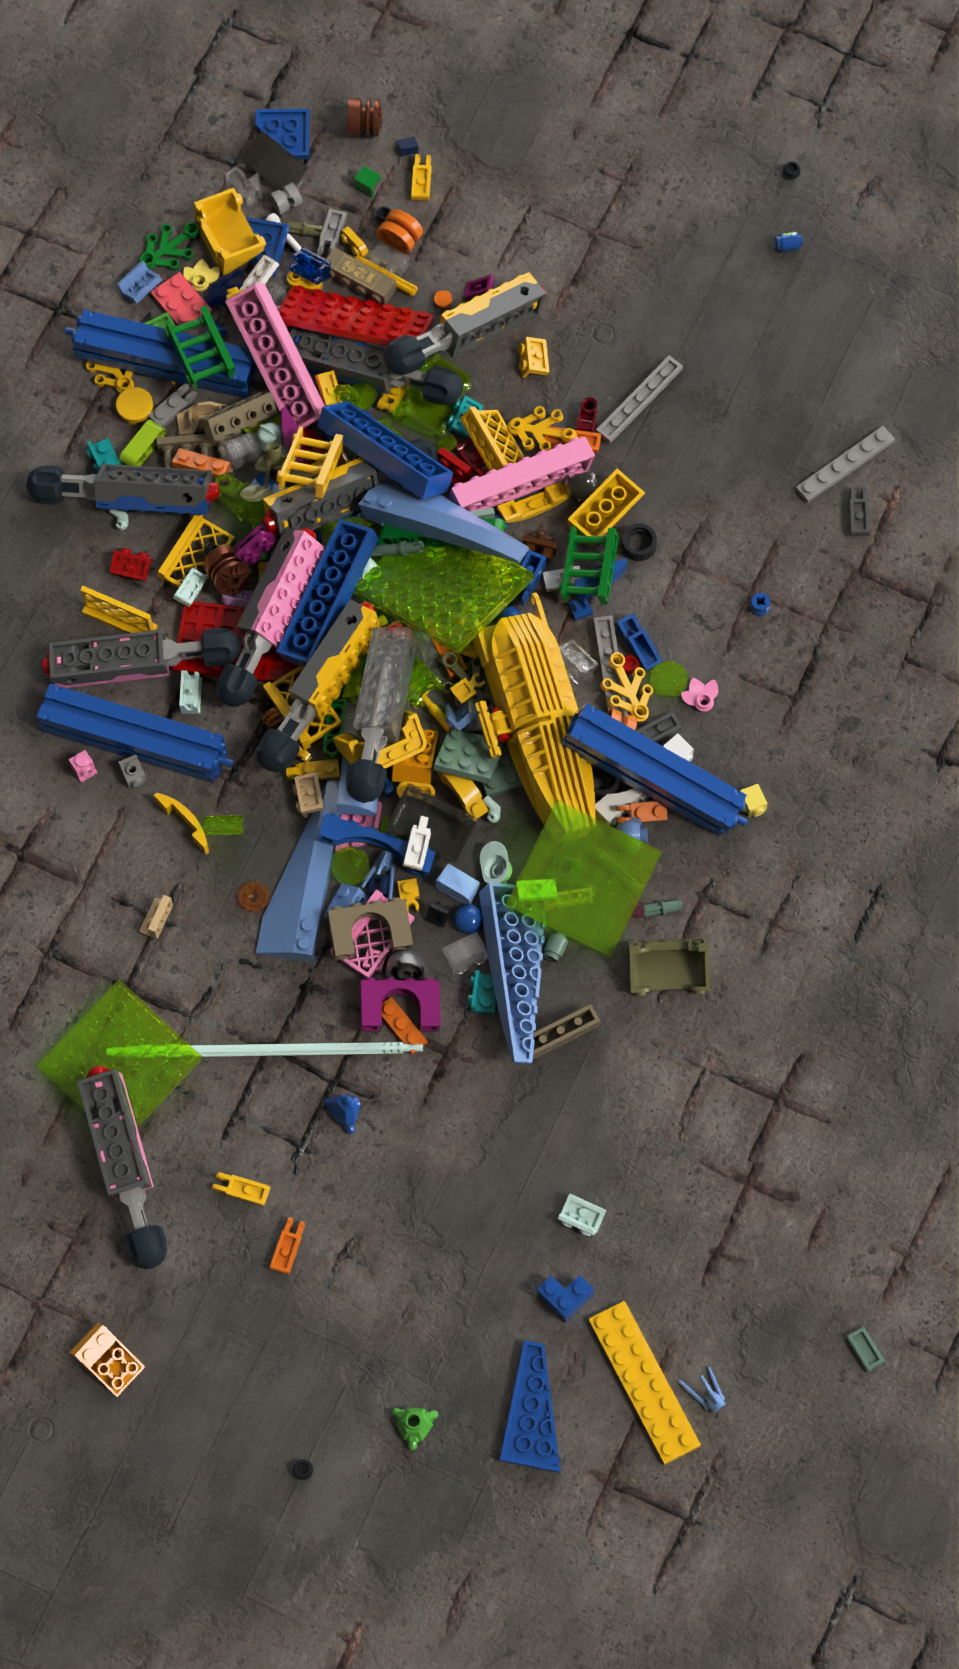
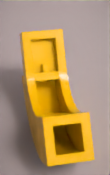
M436 771L442 783L446 784L457 796L471 821L488 812L481 798V793L471 779Z

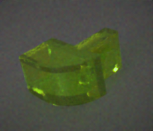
M366 382L354 383L352 387L349 384L337 385L334 393L339 396L340 400L349 401L361 410L370 408L378 394Z

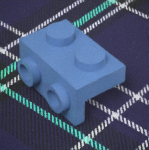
M141 261L117 283V286L125 298L137 304L162 279L159 274L149 270L145 262Z
M468 700L456 711L449 704L445 706L446 721L452 728L456 727L460 731L465 726L472 725L476 720V709L471 700Z
M341 883L324 917L327 919L328 910L335 906L348 908L356 903L365 905L368 896L359 887Z

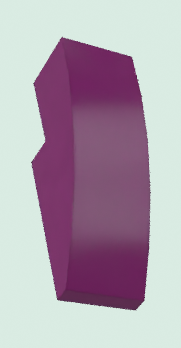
M283 407L280 411V430L283 446L288 455L292 446L294 433L297 434L299 428L287 408ZM296 457L295 460L298 463L307 461L306 458Z

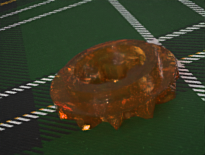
M253 881L241 888L239 901L246 910L252 912L262 911L268 905L270 893L263 883ZM254 890H256L257 896L260 897L256 898L255 903H253L252 898H249V896H253Z

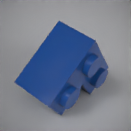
M580 1275L566 1289L552 1276L537 1289V1296L565 1323L594 1295V1288Z

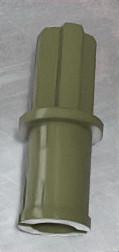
M291 221L287 223L290 226L288 232L303 234V236L320 237L322 232L319 231L323 230V226L307 224V222L305 224Z

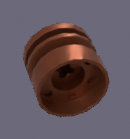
M349 98L347 115L348 136H360L362 128H365L367 137H370L371 129H374V137H379L383 118L380 99H375L374 107H372L371 98H368L366 106L362 105L361 98Z
M233 545L216 547L210 551L204 561L205 571L218 592L223 595H234L243 591L252 579L251 569L247 563L235 556L238 551Z

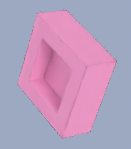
M370 948L367 949L365 957L371 956ZM372 949L373 956L382 954V951ZM387 956L384 957L375 972L382 973ZM364 960L363 969L369 970L372 967V961Z

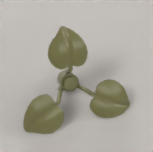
M268 445L266 447L267 452L264 451L255 463V470L257 472L266 473L264 486H248L241 491L240 498L246 501L259 502L263 501V498L272 495V490L267 489L270 471L282 469L286 460V456H282L281 445ZM294 469L290 471L291 475L311 479L318 477V474Z

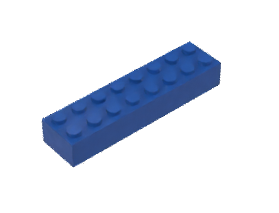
M344 401L322 407L317 427L333 438L336 434L343 435V445L349 448L351 452L358 454L364 461L374 465L377 470L387 474L390 479L400 483L403 488L413 492L416 497L426 499L448 492L453 475L452 471L354 404Z
M339 519L276 652L282 660L301 667L306 666L351 599L379 539L373 529Z

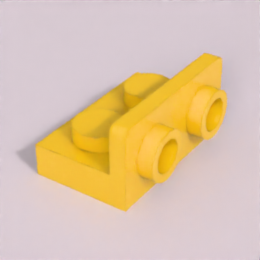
M525 337L517 348L520 358L519 369L521 370V377L526 378L529 373L547 375L549 373L546 340Z

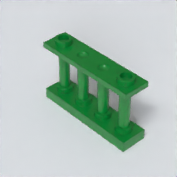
M207 306L200 308V316L197 319L172 328L170 321H165V336L167 339H171L186 372L185 379L187 384L192 385L194 391L198 390L197 380L221 371L223 373L226 372L228 378L236 376L234 363ZM200 325L202 327L205 326L207 330L205 334L179 343L176 334ZM205 341H212L214 345L212 349L186 358L183 349ZM213 356L220 358L221 362H219V365L197 373H193L190 367L194 363Z
M571 526V532L567 535L568 551L563 581L559 585V595L562 596L564 602H568L569 594L596 595L601 604L609 603L619 540L616 528H608L607 535L581 536L578 535L576 527ZM577 543L604 544L605 551L602 553L576 552ZM574 561H601L603 564L602 569L581 570L573 569ZM572 577L599 578L600 580L599 586L596 587L570 586Z

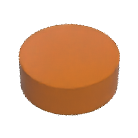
M446 290L438 291L434 296L435 306L439 309L449 308L452 305L451 293Z

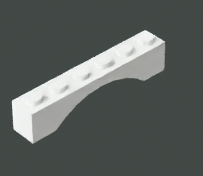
M678 733L664 745L666 749L689 762L692 761L694 749ZM635 788L621 793L607 794L595 804V816L609 829L613 825L617 826L616 818L628 813V810L617 811V805L644 802L649 796Z

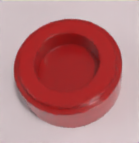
M634 655L624 656L625 663L622 667L626 674L632 675L633 671L640 667V661Z

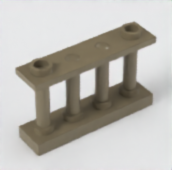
M205 434L157 437V446L159 453H164L165 468H172L171 453L178 451L179 448L188 451L200 449L201 454L209 456V449L219 448L220 459L227 461V448L233 447V441L230 434L219 442L208 440ZM233 468L229 470L224 481L213 478V481L229 482L230 480H235Z

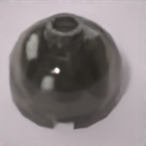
M583 473L574 474V478H569V475L563 476L566 494L572 499H577V503H584L600 486V475L595 477V474Z

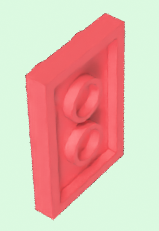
M180 272L151 291V296L165 312L169 313L177 326L197 319L200 316L201 307L207 306L210 314H212V309Z

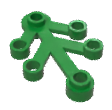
M194 222L187 223L184 227L185 232L169 243V236L173 232L172 226L170 224H163L161 227L160 248L156 252H154V246L157 245L158 238L153 233L147 236L146 252L139 258V263L141 261H151L150 263H145L149 270L155 266L169 267L171 271H176L179 269V261L177 259L166 260L159 258L164 255L183 257L186 261H191L194 258L192 249L174 248L188 238L194 239L199 235L198 225Z

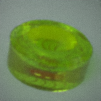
M446 435L440 439L438 447L451 451L457 445V440L453 435Z

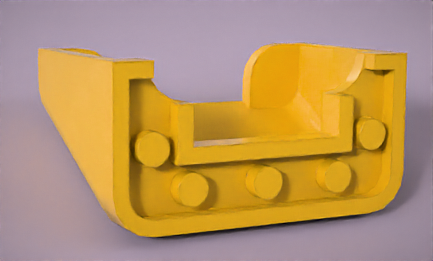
M234 188L194 202V221L198 225L199 233L223 276L232 273L264 251L266 246L263 236L254 235L241 211L242 197L236 193Z
M404 710L399 741L387 742V745L379 753L377 764L387 768L422 752L426 748L427 741L417 713ZM345 733L333 738L336 748L350 764L362 759L365 742L358 743L351 735Z

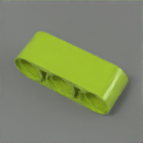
M151 419L148 420L122 451L119 461L129 466H141L157 447V437L165 436L166 429Z

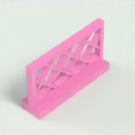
M376 889L365 905H369V902L380 900L381 903L389 902V899ZM408 913L409 923L411 925L415 917ZM374 917L362 918L352 927L353 943L355 942L354 950L356 949L357 958L350 960L341 959L342 962L366 978L372 976L381 961L392 949L391 941H384L383 932L388 931V928H382L381 920H379L380 928L369 930V922L378 920ZM381 932L382 941L371 943L369 934ZM367 934L369 943L357 945L356 939L360 935ZM383 945L384 951L382 954L373 956L372 947ZM331 947V949H330L331 956L334 958L333 950H332V947ZM369 947L371 956L359 958L358 949ZM371 960L372 967L366 972L361 968L360 962Z

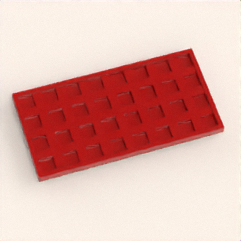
M301 285L292 286L278 309L285 325L388 346L390 342L403 335L416 338L427 333L434 319V315L425 311L417 312L406 307L398 308L393 307L391 304H379L372 300H360L353 296L345 297L338 293H326L320 289H307Z
M193 601L190 608L184 605L177 644L201 641L204 630L225 628L234 632L239 637L241 643L240 656L244 648L243 638L245 634L236 626L246 607ZM270 648L268 652L262 654L253 675L257 677L258 682L273 683L299 666L282 660L276 652L278 648ZM239 656L231 663L232 665L236 664ZM204 658L186 659L173 666V672L181 673V670H184L188 674H194L196 671L199 675L220 677L225 666L209 668L205 664ZM300 673L295 676L294 681H296Z

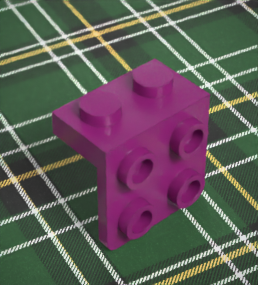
M261 523L234 546L238 551L235 556L249 565L260 559V556L265 551L271 550L274 547V543L278 540L272 532H267V527L264 523Z

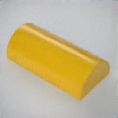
M616 469L567 519V524L570 530L571 526H575L578 535L604 536L608 532V528H612L643 497L645 492L619 469ZM585 543V544H587V545H589V546H595V545H596V544H591V543Z

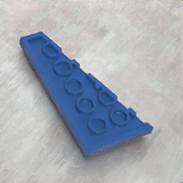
M524 1340L500 1461L561 1473L545 1346L542 1343Z

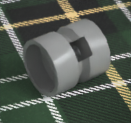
M294 183L284 186L282 191L278 189L269 194L272 205L279 215L289 211L290 207L295 208L303 203Z

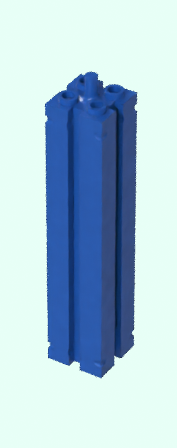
M83 309L82 316L79 315L76 325L79 328H65L64 334L72 336L71 342L74 343L73 351H75L76 359H86L89 362L182 384L187 383L185 379L186 372L171 339H167L165 336V328L102 313H92ZM182 332L176 334L179 343L197 337ZM205 341L183 349L186 358L212 349L214 345L212 341ZM224 343L234 363L236 376L228 378L227 373L221 371L197 380V387L247 398L256 362L249 348L245 349L241 346ZM213 356L194 363L190 367L193 373H197L219 365L221 360L219 357Z
M51 683L45 694V701L41 704L37 714L41 732L52 733L54 736L127 758L136 754L140 762L196 779H204L206 782L214 783L215 778H219L221 773L219 764L231 768L234 764V760L227 758L228 750H226L223 735L213 734L204 729L71 689L58 687Z
M585 703L581 709L579 708L575 712L566 731V736L564 739H561L562 747H568L571 752L578 753L581 758L703 828L711 830L717 836L724 832L727 833L730 828L733 829L736 823L742 826L747 824L748 820L737 814L746 805L744 800L747 795L745 793L737 791L731 785L599 709L593 708L588 703Z

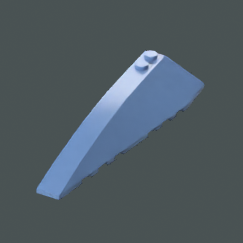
M388 479L368 490L358 504L366 520L380 524L383 523L520 563L529 550L528 546L439 494L426 499H420L413 492L403 488L400 483L392 479Z
M327 780L322 791L325 810L312 812L262 918L256 949L257 955L314 963L335 846L316 839L326 813L337 814L341 817L337 809L340 780Z

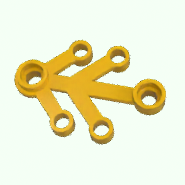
M89 361L86 363V369L89 373L99 371L116 377V379H111L98 374L94 378L96 386L103 387L108 385L116 387L119 393L134 387V382L131 379L133 372L126 370L123 376L119 368Z
M541 406L536 407L533 414L523 419L519 417L514 418L508 423L510 433L520 437L525 450H532L534 448L533 439L529 438L525 432L533 433L540 445L541 451H549L552 449L551 444L545 440L543 435L562 438L563 442L567 444L570 440L577 437L576 431L571 428H567L564 431L546 428L555 422L563 420V414L558 409L554 410L551 416L535 425H530L533 421L543 419L546 416L545 409Z
M615 652L609 657L608 663L611 668L615 669L622 686L614 683L609 678H605L601 682L600 687L604 691L612 690L628 698L631 703L622 701L619 696L613 695L608 700L611 708L619 707L630 712L632 717L637 718V722H643L649 715L646 704L649 696L653 693V688L648 684L644 685L640 690L642 696L640 701H638L636 693L642 678L645 676V670L640 667L636 668L632 673L633 681L630 684L622 667L625 663V657L621 653Z

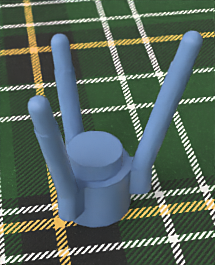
M381 851L379 858L375 860L373 867L361 884V888L365 887L377 867L376 875H380L381 871H388L390 869L388 899L392 898L394 871L396 868L394 854L389 851Z
M708 1367L707 1370L716 1392L712 1391L704 1376L700 1375V1379L709 1393L705 1398L707 1402L682 1380L678 1381L689 1394L703 1405L706 1411L711 1410L714 1413L726 1405L725 1397L720 1391L711 1367Z

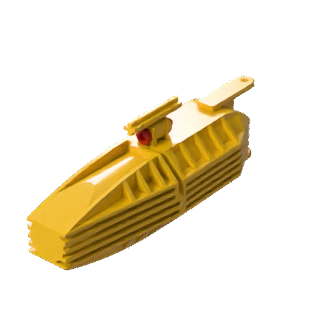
M530 594L534 615L526 613L504 617L496 625L482 628L474 606L468 605L466 608L468 621L496 706L492 709V713L489 714L486 701L475 703L476 711L479 712L478 718L487 747H489L490 757L497 758L501 756L500 747H497L498 742L506 741L522 785L539 818L556 844L574 839L578 840L581 837L585 838L595 827V792L592 766L590 762L581 758L578 753L571 752L568 747L564 748L561 744V739H564L566 736V731L578 707L558 643L548 627L538 594Z

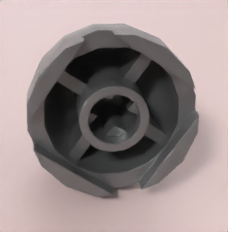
M399 950L388 959L386 977L388 976L395 980L413 978L415 981H423L425 977L424 961L414 951Z

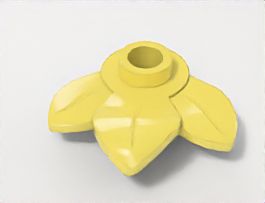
M201 259L194 268L184 267L183 275L196 291L202 292L209 287V284L218 279L220 268H209L208 264Z

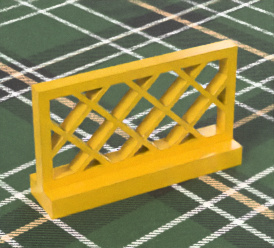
M470 407L460 418L489 471L494 469L496 471L500 470L506 464H515L516 460L519 462L525 457L498 410L477 411L476 407ZM490 416H494V418L496 419V421H494L493 419H491ZM488 424H490L491 426H493V427L496 428V429H495V430L492 429L491 427L488 426ZM496 439H499L500 441H502V442L504 443V445L501 444L500 442H498ZM505 453L511 456L512 459L505 456Z
M194 515L158 570L157 578L162 581L166 580L179 588L186 578L184 569L194 567L197 570L198 566L204 565V562L195 563L193 556L194 554L203 553L205 547L204 539L213 538L215 545L221 546L217 544L216 537L224 536L228 538L227 543L223 545H231L235 536L204 519L203 515ZM205 525L211 529L212 534L202 536L200 529ZM200 540L202 549L192 551L191 543ZM191 555L193 564L182 566V557ZM181 570L183 579L175 580L170 576L173 572Z
M82 586L80 589L85 605L82 610L83 615L127 634L158 629V625L152 623L150 614L85 586Z
M299 666L275 682H268L263 685L266 694L284 718L292 707L288 704L291 697L289 690L295 682V676L302 672L304 667ZM283 683L290 684L288 692L279 691L277 687ZM332 706L327 715L334 717L336 722L331 725L324 724L325 716L327 715L322 717L320 723L310 722L298 739L304 750L311 747L310 744L323 737L327 732L329 733L343 724ZM309 726L319 727L318 733L310 737L308 734Z

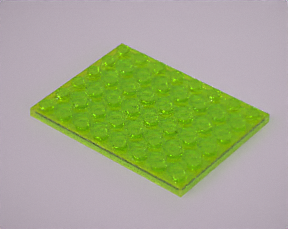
M461 546L420 548L424 550L423 553H411L407 556H402L401 554L384 556L376 563L377 567L372 568L369 573L364 575V579L361 578L354 593L362 600L458 654L535 576L533 572L513 561Z

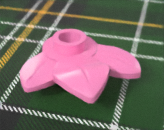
M692 678L689 684V691L681 693L682 699L686 704L695 706L697 710L707 712L712 709L713 699L718 695V685L715 680H711L704 685L699 680ZM705 701L707 705H701V702Z

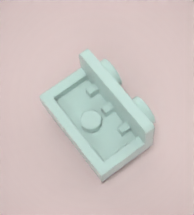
M569 1194L558 1219L562 1221L563 1225L571 1228L575 1226L580 1229L581 1233L591 1236V1234L595 1235L598 1232L607 1210Z

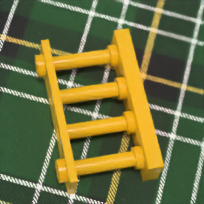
M299 427L297 434L294 433L292 446L282 470H278L276 481L279 482V490H283L287 481L312 486L313 489H316L315 497L323 498L343 450V435L336 434L333 441L325 442L303 437V427ZM301 445L327 449L328 453L319 454L300 450ZM296 457L321 461L323 466L320 465L318 467L298 463L295 460ZM294 469L318 474V478L311 479L291 475L290 471Z

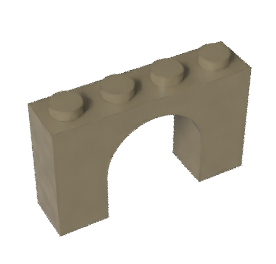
M391 898L388 900L389 902L381 903L380 900L369 902V905L356 903L348 908L335 906L328 910L327 920L334 961L354 958L355 950L352 927L358 920L365 917L377 918L387 926L392 952L412 949L413 940L406 900Z

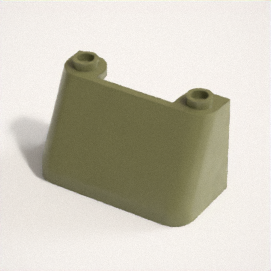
M707 939L636 940L628 942L630 992L634 993L635 996H645L646 992L650 990L689 989L693 990L694 994H705V991L710 990L709 943Z

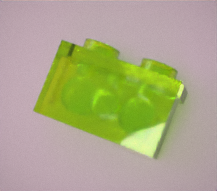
M244 815L205 816L204 833L206 835H242L245 832Z

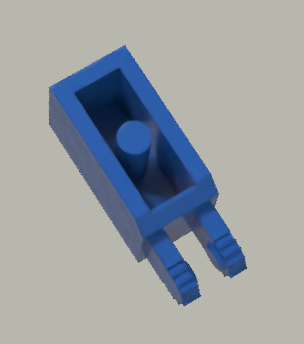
M531 550L528 551L514 580V588L509 598L510 601L514 602L517 594L520 593L523 594L520 605L525 606L528 598L531 596L530 594L534 593L546 568V556Z

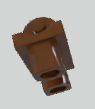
M541 530L540 535L533 533L532 537L524 535L523 544L528 546L529 550L533 552H541V555L546 556V562H550L552 556L556 555L557 543L551 542L552 538L545 536V530Z

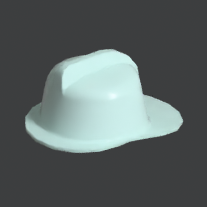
M275 423L261 424L255 435L256 445L266 451L268 445L279 444L281 445L282 456L287 457L282 442L280 426Z
M492 841L487 843L480 853L483 879L487 884L489 882L507 884V880L512 874V866L508 859L507 850L501 842Z

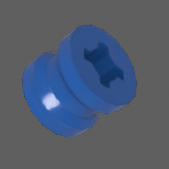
M765 593L755 594L751 600V611L757 616L767 614L770 607V598Z

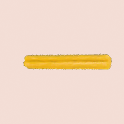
M360 255L355 257L357 260L396 280V287L411 296L416 294L417 286Z

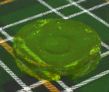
M661 662L651 671L650 684L654 692L661 697H677L687 687V671L677 662Z
M357 847L340 849L332 859L334 876L339 882L355 885L361 883L367 878L370 871L368 856Z

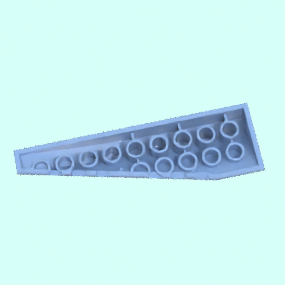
M489 882L479 892L497 1006L512 1062L531 1064L535 1041L533 1035L536 1031L535 1015L538 1010L536 1004L539 998L541 980L540 964L543 960L542 945L545 940L543 934L546 928L543 900L518 902L516 885Z

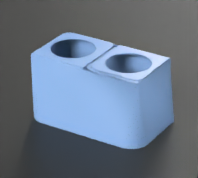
M449 863L435 881V885L439 890L464 905L471 904L480 889L479 881Z

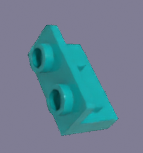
M466 395L458 399L452 406V409H454L452 415L450 414L445 422L447 425L445 431L450 432L453 430L468 439L470 436L460 418L470 407H476L477 411H482L483 405Z
M109 438L93 445L91 441L87 442L88 449H86V453L89 459H93L95 462L93 467L96 474H98L102 464L121 465Z
M476 970L475 976H471L470 987H473V994H469L468 1006H471V1013L495 1015L497 1001L492 976L480 974V970Z

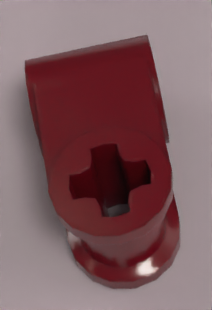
M586 397L582 400L576 430L595 433L598 412L596 399ZM588 406L593 407L592 410H586L585 408Z

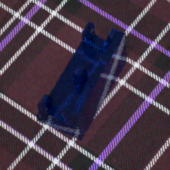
M302 247L300 251L291 257V259L296 261L290 265L289 270L318 285L330 277L331 261Z

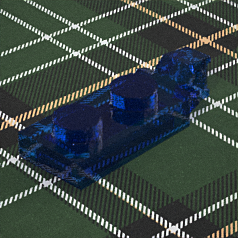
M238 267L212 285L209 294L204 297V301L209 307L216 303L224 302L227 300V290L234 287L240 290L248 275L241 267Z

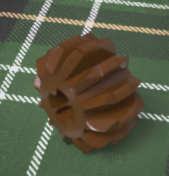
M276 707L268 709L261 715L267 730L278 729L285 719Z

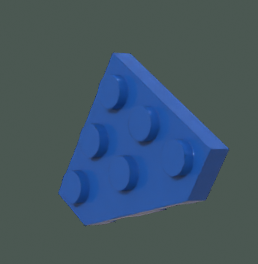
M309 108L256 109L255 125L259 132L289 158L309 159Z
M245 217L254 235L263 236L266 242L264 251L250 260L253 267L255 268L263 255L268 256L279 264L290 226L285 223ZM278 267L276 268V270L274 271V273L271 275V277H276V273H277Z

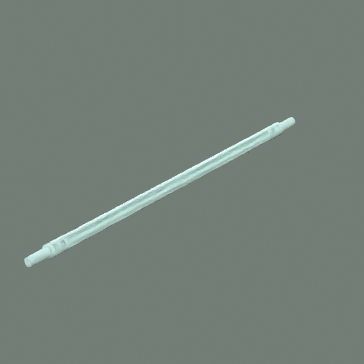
M364 1042L127 1046L126 1048L107 1049V1056L168 1058L403 1054V1052H410V1050H415V1052L423 1051V1044Z

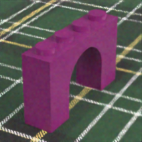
M365 978L361 980L359 985L360 1031L380 1032L382 1026V1002L391 995L402 994L410 997L417 1005L419 1031L439 1032L441 1027L439 981H434L432 978H425L423 981H415L413 978H405L403 980H395L394 978H385L384 980Z

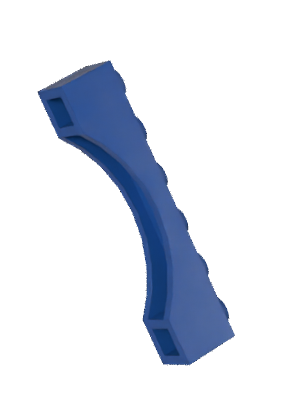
M333 813L325 814L316 839L332 846L351 842L376 845L394 854L402 864L409 841L408 839L401 840L395 838V835L391 833L378 832L374 827L361 826L354 820L347 821L341 819L339 815ZM430 847L427 848L422 871L405 867V869L409 873L427 878L436 852L432 851Z

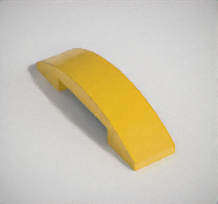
M560 481L545 487L541 493L514 502V500L498 505L497 509L506 523L517 522L532 518L556 507L567 500L570 495Z
M160 793L154 794L155 802L168 815L175 811L193 829L192 838L194 843L205 854H208L209 849L205 833L191 811L169 796Z

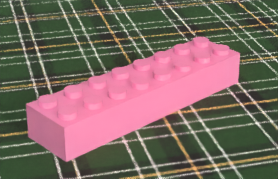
M253 284L226 300L229 310L272 393L279 411L286 407L298 428L303 427V430L318 423L322 407H325L265 284Z
M576 437L567 444H558L549 451L542 450L536 456L531 458L524 457L518 463L506 464L502 469L497 471L495 469L491 470L482 477L475 476L469 482L457 483L452 487L448 499L467 511L494 508L587 472L595 454L586 437L580 439Z

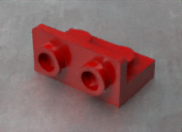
M440 448L437 452V462L453 472L450 484L454 486L460 482H468L472 478L471 467L445 448Z
M120 547V550H114L110 573L147 581L150 564L154 558H150L148 553L138 552L137 555L131 553V549Z

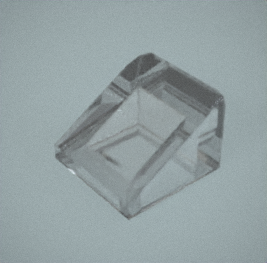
M257 173L248 179V187L251 193L261 201L262 193L259 174Z

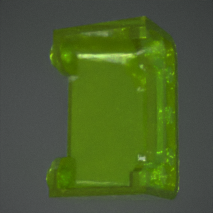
M434 353L427 358L424 366L418 369L420 372L427 373L435 365L448 368L461 378L463 384L462 393H466L471 386L469 382L472 376L438 353ZM409 386L392 419L403 426L434 439L442 438L447 431V428H445L446 423L444 422L454 403L438 405L427 402L423 398L422 389Z

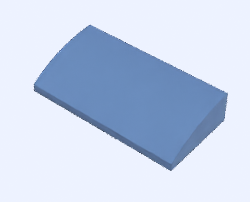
M343 756L337 802L338 814L376 816L378 798L372 802L362 803L356 801L348 794L346 790V776L348 767L351 764Z

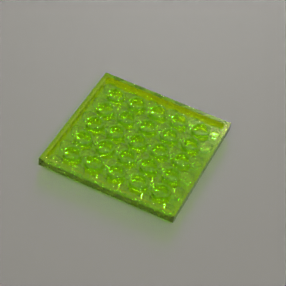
M556 800L505 906L611 957L662 851Z
M118 980L37 1066L84 1111L77 1081L85 1079L89 1070L96 1066L117 1070L123 1075L138 1128L201 1062L203 1057L122 981Z

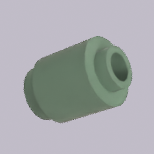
M560 932L550 934L543 951L545 959L557 963L562 958L569 942L566 939V935Z

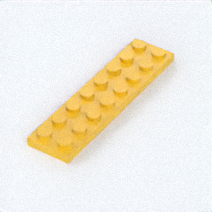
M623 1301L589 1318L588 1321L663 1464L666 1465L701 1447L626 1302Z

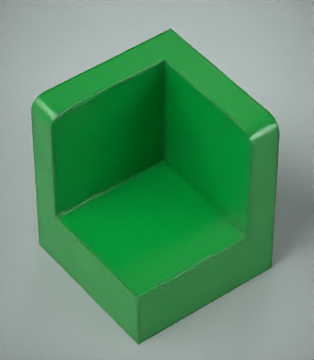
M364 165L354 177V186L372 198L374 196V187L381 180V175Z

